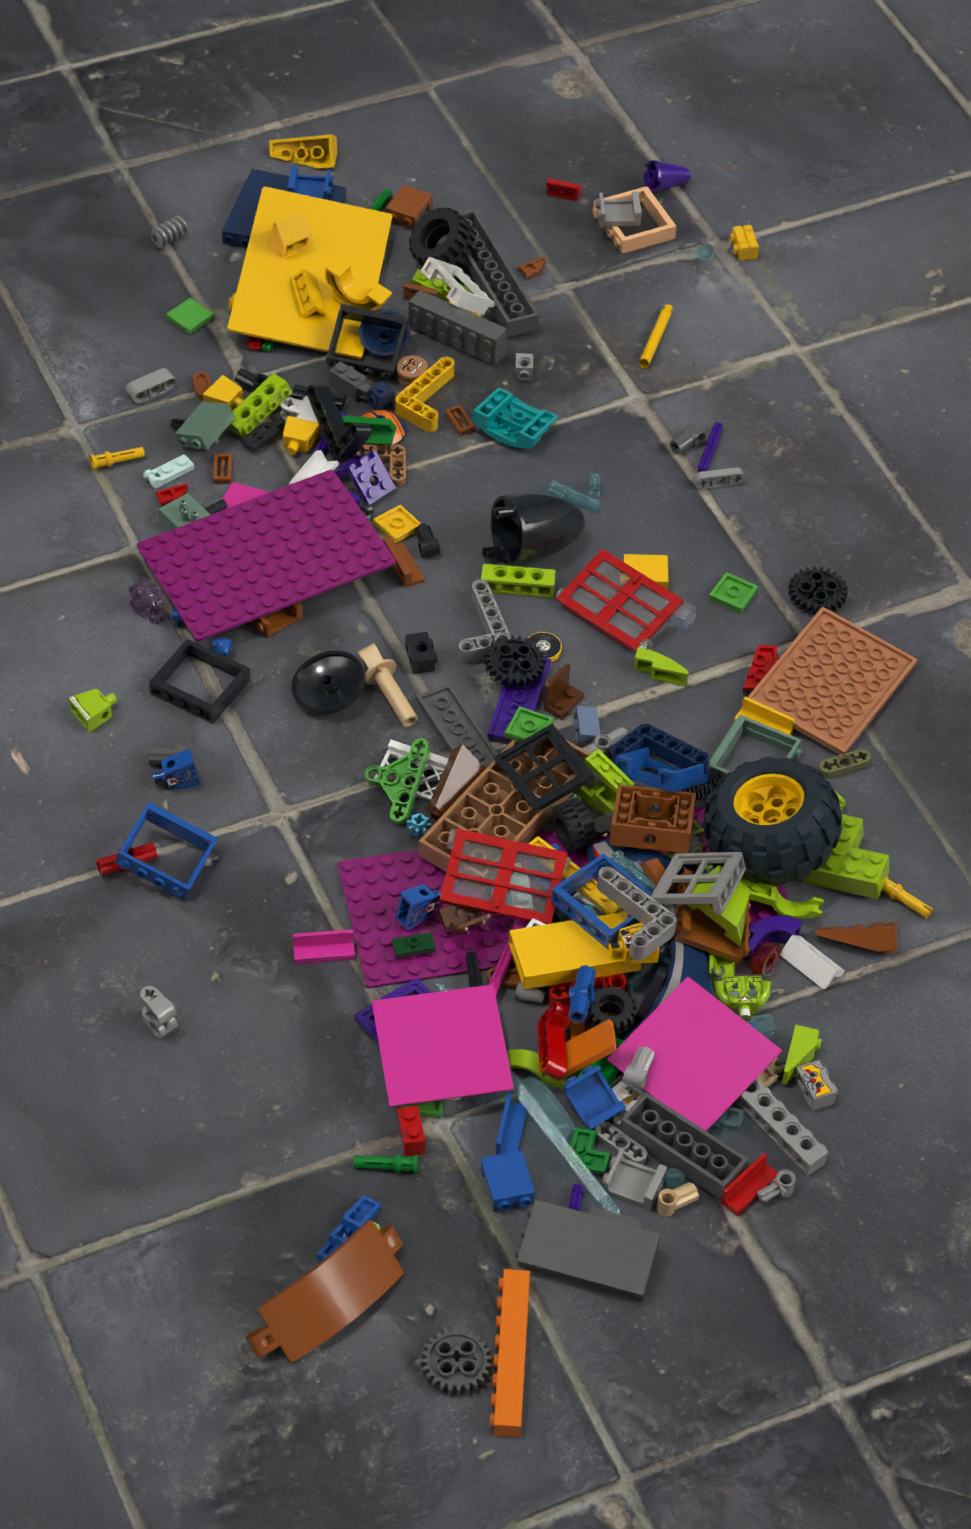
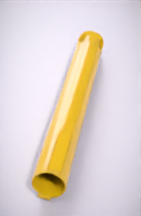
M669 304L663 306L641 355L639 365L643 369L650 365L672 315L673 308Z

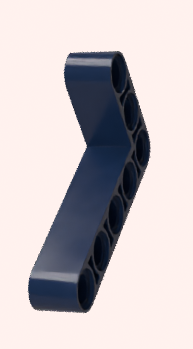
M650 724L639 725L610 748L611 760L614 764L615 756L647 747L650 753L675 766L681 767V769L704 764V774L709 775L711 772L709 756L706 752Z

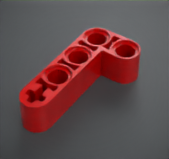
M624 973L595 978L594 990L597 988L601 990L602 986H607V988L615 986L617 989L619 987L623 988L625 992L626 978ZM575 981L556 984L550 987L549 1006L554 1001H558L570 1007L569 989L575 986Z
M554 1001L541 1016L537 1024L539 1070L547 1076L561 1080L567 1070L564 1030L571 1023L568 1017L570 1007Z

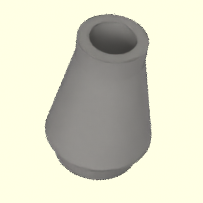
M519 981L514 997H517L518 1000L541 1004L545 992L537 988L524 990L521 981Z

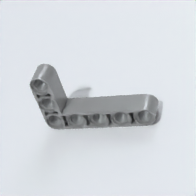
M481 579L475 580L472 583V601L487 635L472 637L459 642L458 660L464 664L484 661L487 647L491 646L492 641L496 643L497 638L503 641L504 636L508 639L511 638L489 584Z
M603 867L599 870L597 889L645 925L631 937L629 955L634 960L645 959L673 937L677 920L676 916L615 869Z

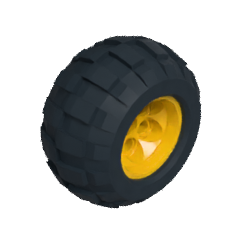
M764 757L760 760L748 761L739 765L735 771L728 772L716 783L713 793L709 794L704 812L703 827L710 852H742L746 865V870L742 877L744 880L756 884L762 882L779 886L785 885L786 882L799 881L808 877L812 870H818L830 858L833 848L836 849L842 831V812L839 798L830 782L826 781L821 772L813 766L801 764L796 759L786 757L782 759Z

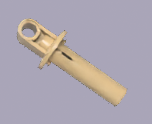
M374 643L358 651L357 653L362 663L368 669L365 672L366 683L369 685H379L404 727H409L416 723L418 720L416 713L392 676L397 667L395 661L392 659L383 660Z

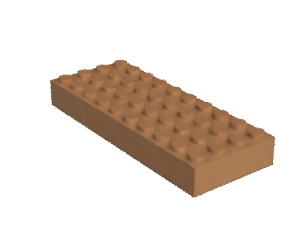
M548 739L543 742L540 749L535 747L530 749L542 764L559 755ZM512 740L502 752L519 742ZM567 741L583 762L591 754ZM527 752L509 761L520 777L538 767ZM493 761L419 840L418 856L447 871L457 829L528 843L552 816V808L565 802L573 792L535 814L495 761ZM566 761L548 770L559 786L577 776ZM544 773L526 783L538 799L556 789ZM464 841L461 855L500 863L503 849ZM460 860L457 872L494 880L497 877L499 868ZM460 879L481 892H484L489 886Z

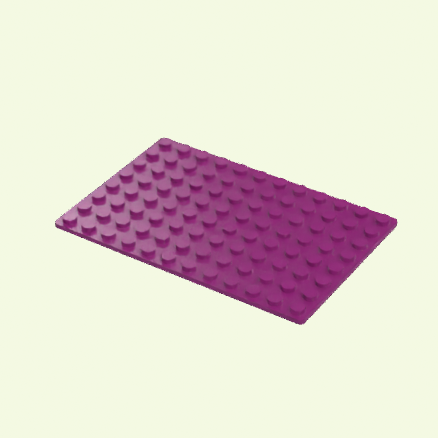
M327 470L137 543V549L196 641H202L393 566L396 563L394 556L333 470Z

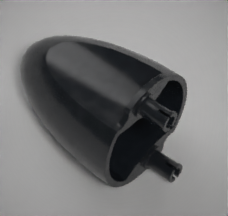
M538 494L499 496L493 504L490 519L494 546L483 547L482 555L484 559L499 557L503 562L508 561L509 566L543 559L566 548L579 537L585 526L584 515L577 506L557 497Z

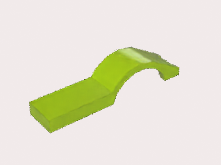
M743 877L740 880L750 889V900L772 905L774 910L782 916L805 919L821 917L822 911L818 910V908L822 906L823 899L812 897L805 902H792L779 894L777 886L758 882V884L744 880Z
M524 1049L506 1050L510 1069L521 1068L528 1070L538 1076L542 1083L563 1089L566 1085L565 1081L573 1076L578 1078L580 1071H577L566 1078L563 1077L561 1080H557L540 1072L538 1053Z

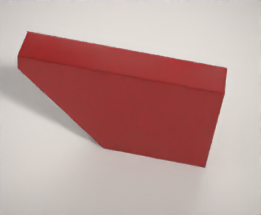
M185 483L156 491V498L160 506L163 507L183 496L188 490V485Z

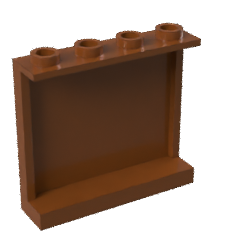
M685 869L681 875H692V871ZM690 882L676 883V894H684ZM748 901L742 945L740 947L725 936L726 930L698 908L692 910L686 904H675L677 920L674 940L739 963L743 957L748 955L750 950L748 945L750 931L748 928L751 902Z

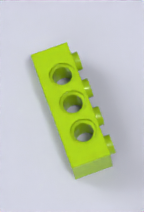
M272 373L232 411L235 418L228 425L229 430L241 438L252 432L292 393L287 381Z
M483 564L481 580L487 581L492 593L553 598L556 570Z

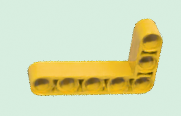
M442 357L400 392L395 399L396 414L426 432H435L438 429V412L424 404V402L454 377V359Z

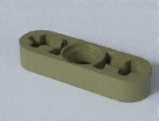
M859 749L822 760L818 770L824 778H833L868 767L871 755L867 750ZM845 761L848 762L850 765L842 766L840 762Z

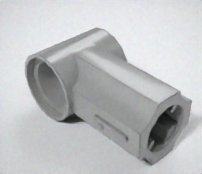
M645 1046L638 1047L631 1065H628L625 1070L622 1083L642 1090L647 1081L648 1070L655 1057V1052Z

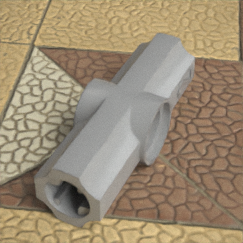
M619 727L607 735H597L593 743L582 749L591 754L599 749L608 758L611 746L626 736L628 732L624 727Z

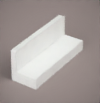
M317 450L293 477L289 485L327 470L334 471L339 463L338 461H327L323 452Z
M792 935L780 952L781 957L822 989H827L833 978L841 977L845 971L801 936Z

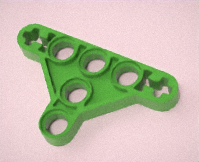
M423 738L413 741L408 754L386 767L370 766L365 771L367 782L371 785L382 787L392 803L390 817L396 825H404L409 819L428 760L430 746L428 741ZM414 761L421 763L418 768H411V764ZM372 772L379 773V776L377 778H369V775ZM390 775L397 776L394 782L387 781ZM409 778L415 779L412 785H406L405 782ZM403 795L410 796L407 802H400V798ZM401 811L403 816H399V819H397L396 815H399Z

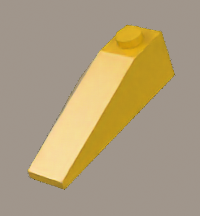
M332 134L269 140L270 157L317 169L335 167L338 153L337 137Z

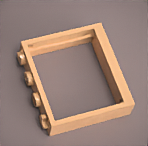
M647 186L632 191H639L640 203L642 202L659 226L658 228L625 237L618 226H601L622 254L675 239L676 236L675 223ZM632 191L603 198V200L631 199ZM594 201L592 211L594 217L597 218V210L599 209H596V201Z

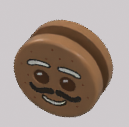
M405 356L401 358L396 365V378L398 382L404 386H409L428 370V364L423 358L418 356Z

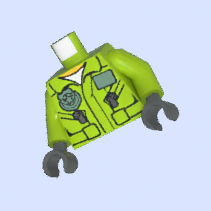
M721 965V973L717 974L716 967L714 966L711 973L716 977L714 981L716 998L735 1014H739V1017L744 1021H750L751 1014H757L758 1008L763 1007L770 997L772 984L770 977L774 974V967L772 966L771 974H766L765 966L763 967L762 974L764 975V980H762V976H723L725 974V967Z

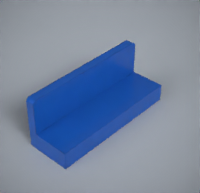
M512 1093L507 1094L496 1142V1155L519 1150L528 1105L511 1102Z

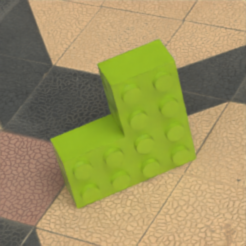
M842 814V831L836 849L833 848L830 858L818 870H812L808 877L802 879V882L878 899L886 876H888L890 871L889 855L858 849L864 835L863 819Z

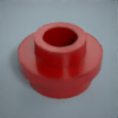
M248 337L246 345L249 349L258 350L262 348V338Z

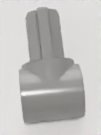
M790 1170L779 1171L777 1177L771 1180L769 1186L758 1191L759 1200L766 1202L777 1195L779 1197L791 1196L796 1180L794 1173Z

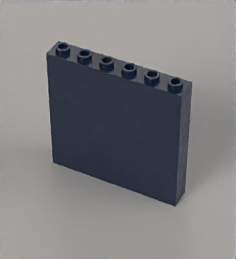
M252 169L222 230V243L247 248L262 188L269 187L288 191L290 176ZM330 186L332 187V195L328 197V200L345 204L346 187Z

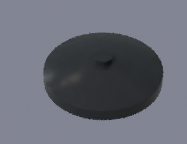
M344 651L323 652L305 661L296 671L291 685L292 695L298 706L308 713L315 715L333 714L347 708L356 701L364 689L366 675L361 662L354 655Z

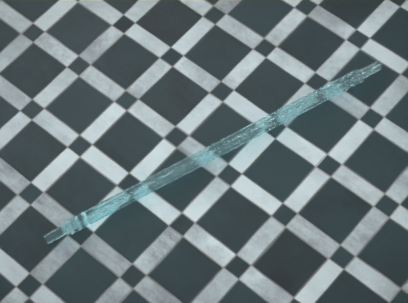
M437 982L434 986L438 992L448 991L442 982ZM510 1068L514 1086L512 1091L601 1207L605 1211L620 1214L621 1210Z

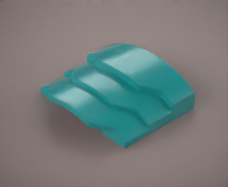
M499 387L473 410L472 420L480 429L497 441L517 448H533L540 441L541 436L549 430L550 426L559 417L545 409L533 408L517 397H513L514 394Z

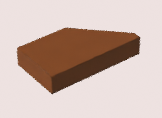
M545 256L519 265L518 271L526 280L541 275L545 264Z

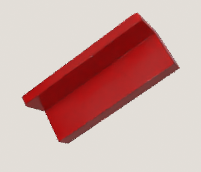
M763 1153L723 1190L721 1204L735 1216H738L758 1198V1191L769 1186L771 1180L777 1177L778 1172L767 1164L768 1155L766 1153Z

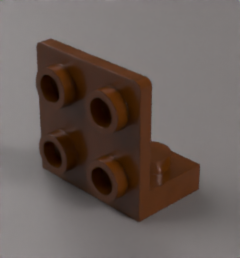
M567 663L562 668H559L552 679H548L544 685V710L560 720H563L584 698L583 692L569 685L570 665Z

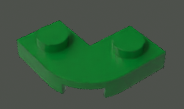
M576 1127L569 1150L574 1165L582 1171L604 1175L608 1171L612 1157L609 1152L593 1150L597 1136L596 1130Z

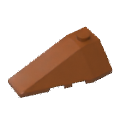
M898 921L872 923L866 928L865 925L856 924L849 926L848 929H845V926L817 928L815 930V935L873 951H882V954H893L894 950L898 949Z

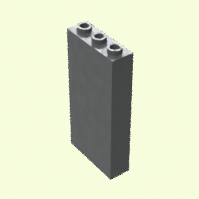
M535 1199L534 1205H530L527 1217L530 1218L528 1226L524 1225L521 1238H524L522 1246L518 1245L515 1253L519 1266L641 1300L644 1299L661 1239L660 1233Z

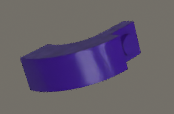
M771 916L757 921L748 929L750 931L748 939L750 950L743 959L751 962L765 944L771 942L786 944L792 935L799 936L802 921L788 916Z

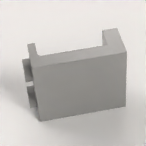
M632 191L631 199L603 200V193H599V199H596V209H599L597 210V220H600L601 226H641L642 212L639 191Z
M620 1150L617 1157H612L609 1166L611 1170L609 1173L606 1172L602 1179V1185H604L603 1194L651 1211L666 1179L667 1166L659 1164L657 1170L625 1159L623 1157L624 1152Z

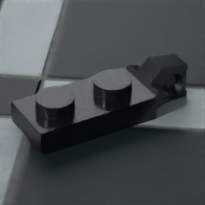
M279 417L273 422H264L243 437L241 440L242 444L252 452H256L282 432L285 428V420Z

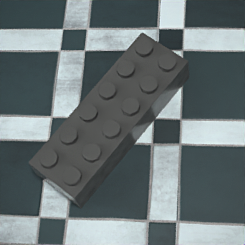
M419 290L409 301L410 328L494 366L506 354V328L422 290Z
M647 1092L621 1119L620 1131L643 1146L647 1152L720 1200H722L723 1190L747 1169V1157Z

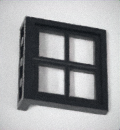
M553 723L494 757L495 763L535 814L585 784L589 789L596 786L594 774ZM548 739L559 755L542 764L530 749ZM527 752L538 767L520 777L509 761ZM566 761L577 776L559 786L548 770ZM544 773L556 789L538 799L526 783Z

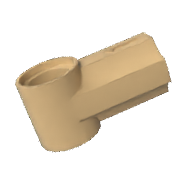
M689 1182L673 1190H662L658 1196L657 1212L661 1216L668 1217L673 1215L676 1209L699 1199L697 1188L693 1183Z

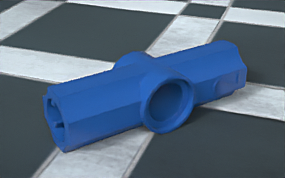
M587 965L580 966L575 986L569 989L571 1004L568 1017L571 1021L577 1023L584 1022L587 1018L590 1002L595 1000L593 985L596 971Z

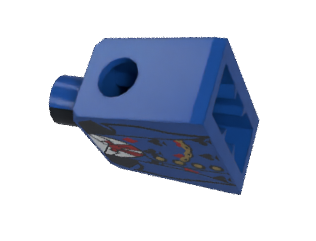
M190 749L162 759L163 770L153 773L155 784L167 781L170 790L201 785Z
M424 884L400 892L395 919L409 931L432 916L435 903L440 899V892L436 889L431 891Z

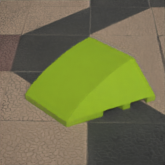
M719 865L708 874H720L723 867ZM739 881L722 914H714L712 904H686L692 910L700 909L726 930L725 936L739 947L742 945L750 889L741 881ZM698 882L691 893H709L715 882Z

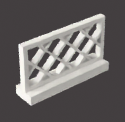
M390 740L388 751L380 766L386 767L389 765L390 756L399 759L408 754L411 746ZM429 753L424 771L428 769L433 770L435 775L425 778L424 774L422 775L420 785L425 783L428 790L423 792L417 791V798L431 801L436 787L430 788L428 782L435 779L440 780L448 758ZM414 761L412 764H415L418 768L421 763ZM378 772L376 773L374 779L379 776ZM391 775L392 778L388 779L387 781L394 782L397 779V776L395 777V775ZM409 778L408 781L410 784L408 785L414 784L411 778Z

